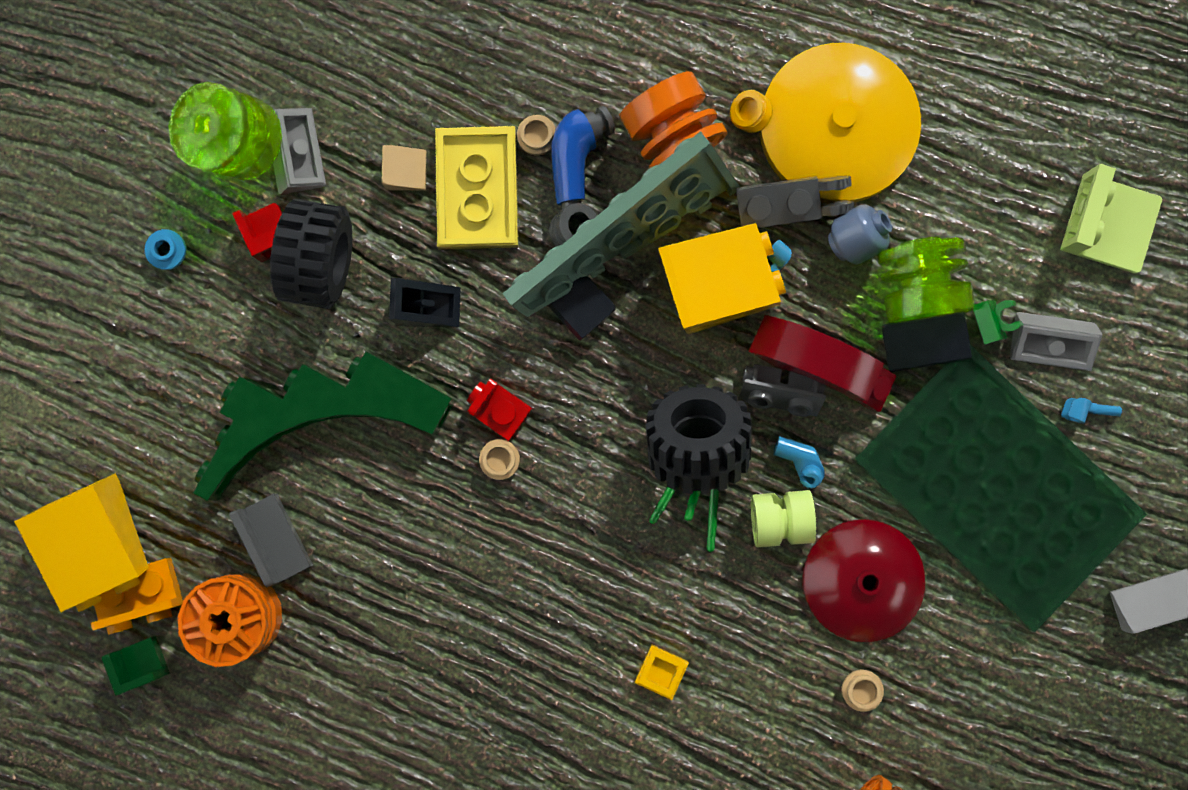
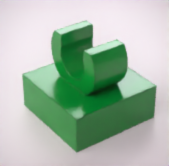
M987 300L972 305L984 345L1006 339L1005 331H1015L1023 326L1022 321L1009 324L1003 319L1004 310L1016 306L1014 300H1005L997 305L995 300Z

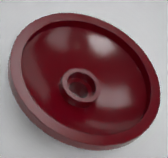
M850 520L830 528L813 544L803 567V593L812 614L830 632L850 641L875 642L897 634L915 617L925 593V570L915 546L896 528L875 520ZM867 575H873L876 580V584L871 590H865L862 585V581Z

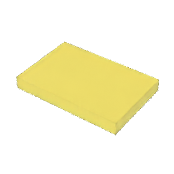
M516 127L435 128L437 248H518Z

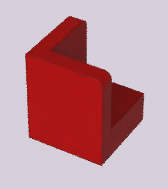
M276 203L267 205L248 215L241 210L232 213L251 256L261 263L271 259L273 238L282 214L279 205Z

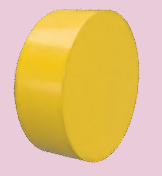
M755 90L741 92L733 100L730 108L732 123L747 133H755L762 130L768 124L772 115L770 100Z

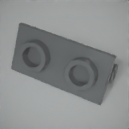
M754 364L753 367L745 366L742 379L744 383L738 401L748 402L751 406L761 409L772 407L787 410L795 416L806 417L811 415L817 417L826 399V395H824L825 384L791 371L788 375L787 384L780 383L781 369Z

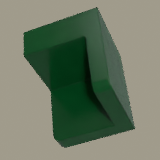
M156 636L101 657L115 696L170 674Z

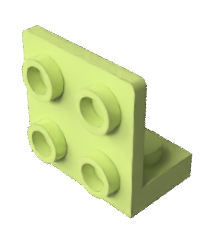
M1099 164L1083 174L1060 250L1134 274L1142 270L1161 207L1162 197L1112 181L1116 168Z

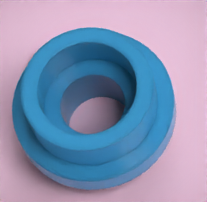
M168 229L158 230L147 239L145 256L154 267L161 270H171L178 267L185 259L186 244L178 233ZM168 242L170 245L169 253L160 256V245Z

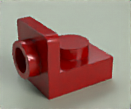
M491 378L486 385L480 381L467 399V402L471 404L467 412L509 442L533 409Z

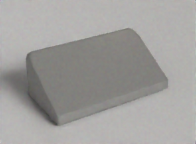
M312 108L273 109L266 117L265 122L279 194H289L326 186Z
M1023 312L1016 313L1014 322L1022 321L1023 326L1013 331L1011 360L1087 371L1092 370L1103 336L1097 324Z
M1187 568L1109 592L1121 630L1127 633L1134 634L1188 618Z

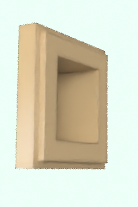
M383 145V187L386 190L426 191L427 151Z

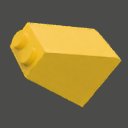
M756 223L658 248L682 327L687 334L780 306L781 300L779 295L786 293L780 271L771 272L767 259L768 256L774 255L767 231L759 233Z
M116 473L14 521L60 612L74 606L78 612L83 611L102 601L100 594L113 588L116 594L122 593L140 583L138 577L149 568Z

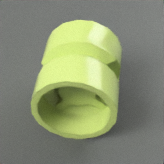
M811 491L786 492L781 499L775 493L751 495V522L755 546H780L783 539H787L791 545L815 543L816 517Z

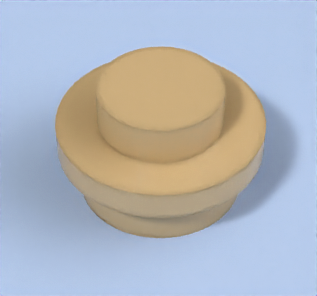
M531 115L525 118L517 129V140L520 147L526 153L535 156L548 153L551 150L556 129L555 125L549 118L542 115Z
M496 439L488 442L482 448L479 463L482 471L488 477L503 480L511 477L517 471L520 464V455L517 448L511 442Z
M864 669L855 670L848 674L843 681L842 696L845 702L856 711H871L883 699V684L879 677L871 671Z

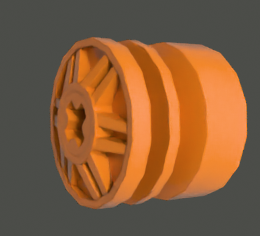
M682 72L659 82L633 99L619 114L623 125L633 141L653 138L641 150V156L644 160L654 159L649 165V169L660 165L674 153L676 147L682 141L693 138L700 131L713 148L727 136V130L723 123L712 124L717 118V113L714 109L694 112L706 99V94L693 72Z
M240 573L212 578L195 586L183 600L178 614V634L185 649L199 662L214 667L233 666L266 650L274 641L282 623L281 602L275 590L271 586L265 587L262 579L257 576ZM229 613L227 621L232 626L224 629L222 628L224 620L219 616Z

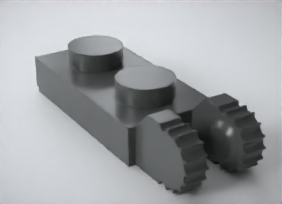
M815 176L738 187L736 192L741 227L756 223L759 228L822 219V216L846 214L854 208L853 201L839 200L821 204L819 191L846 189L852 185L851 176L818 179Z

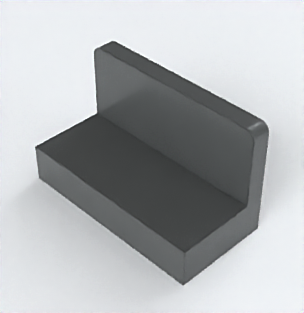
M272 494L245 509H237L229 513L265 587L279 584L313 566L278 494Z

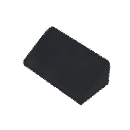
M589 276L580 277L573 281V286L569 293L547 305L579 341L603 324L616 309L611 300Z
M963 311L881 326L890 372L972 359L966 317Z

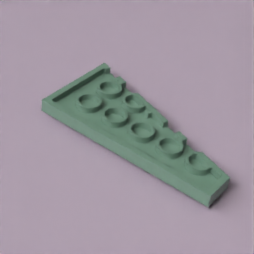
M700 131L693 138L682 141L676 147L674 153L660 165L648 169L643 174L641 180L627 192L615 196L610 201L609 206L598 216L582 223L578 227L576 234L565 243L549 250L544 256V260L532 270L522 273L515 278L512 286L503 295L512 307L528 317L569 293L573 286L572 282L576 279L588 275L594 278L605 271L603 263L618 254L623 259H626L676 229L681 222L682 216L695 211L700 215L712 207L710 202L712 198L724 191L731 196L736 193V188L740 186L711 143Z

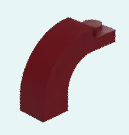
M769 315L764 316L748 351L774 367L791 371L825 384L862 406L877 412H881L896 378L895 374L883 368V362L847 343L803 325Z

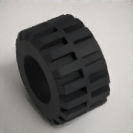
M292 199L287 204L275 230L270 259L271 283L277 300L330 309L334 306L343 291L352 253V224L349 212L345 207Z
M696 384L697 387L689 388L686 385L679 387L677 392L670 390L665 393L664 400L657 399L652 404L653 410L648 411L646 416V437L649 466L651 471H655V477L660 482L667 481V487L673 490L682 488L683 493L693 494V491H701V495L711 494L713 489H717L720 492L728 489L729 482L736 484L741 480V473H746L749 468V461L751 460V415L747 412L746 404L743 401H737V395L732 392L723 393V388L717 386L706 388L705 384Z

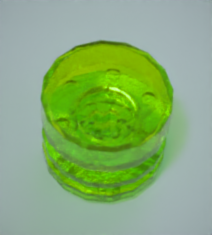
M212 82L193 85L180 95L172 109L168 126L170 143L178 158L188 166L243 181L257 178L271 168L279 154L282 141L280 121L272 107L259 98Z
M920 238L903 242L877 255L880 266H898V268L883 272L880 275L881 281L901 283L900 290L884 296L889 324L960 311L967 313L976 309L972 283L970 281L951 280V274L969 267L967 259H948V257L966 251L963 238Z

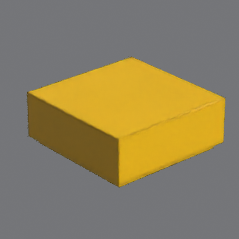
M651 644L634 682L673 700L689 661Z

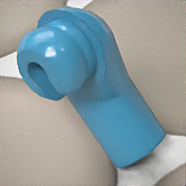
M779 436L773 455L793 461L803 486L807 488L819 486L824 478L825 471L816 449L810 445Z

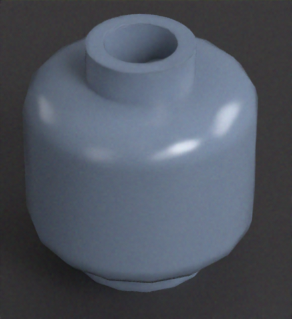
M867 204L859 205L849 210L848 213L834 219L831 233L828 235V241L832 251L841 261L847 260L852 264L858 265L888 249L890 243L889 233L892 232V224L884 211H876Z

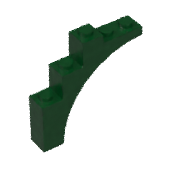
M366 351L362 358L357 356L351 363L346 373V378L350 379L346 386L305 364H302L299 370L294 369L289 374L283 390L287 391L284 398L250 379L239 376L236 382L232 381L224 390L221 397L223 406L219 413L232 419L233 422L231 425H225L218 434L215 441V446L218 449L211 461H205L199 468L195 476V482L198 484L193 493L206 501H218L236 474L260 451L283 436L318 422L344 417H379L403 422L437 436L456 400Z

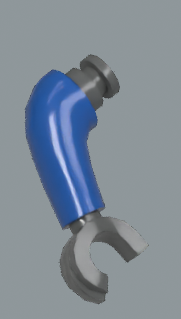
M604 106L597 108L596 114L592 111L584 114L579 109L571 111L563 117L555 129L551 144L552 171L556 202L558 206H562V211L553 217L549 226V235L555 246L562 245L573 236L568 227L570 218H576L584 223L597 216L593 209L581 204V202L585 200L586 157L589 152L595 150L596 141L603 138V133L607 136L615 133L613 118Z

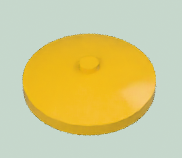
M830 43L810 48L787 62L778 71L767 89L765 96L771 102L772 115L768 124L759 131L764 154L782 181L815 176L818 179L851 176L852 185L846 189L819 191L820 202L831 203L839 200L859 202L879 194L894 183L905 171L916 152L921 134V112L916 93L901 69L890 59L873 49L851 43Z

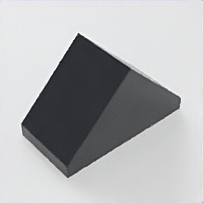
M396 277L391 278L389 320L397 326L459 327L461 287Z

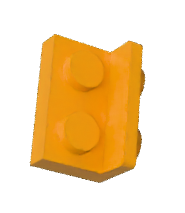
M172 558L148 563L149 568L138 577L140 581L138 585L119 594H116L114 588L100 594L102 601L94 605L98 621L90 623L92 631L106 627L107 633L110 635L133 628L131 620L145 615L147 623L171 617V608L180 606L183 602Z

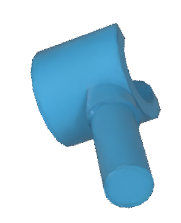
M777 240L772 245L774 255L767 257L773 263L770 266L771 272L780 271L788 263L792 254L791 249L785 243Z
M1069 398L1065 402L1061 417L1084 424L1088 413L1121 416L1122 408L1120 406L1092 403L1086 398Z

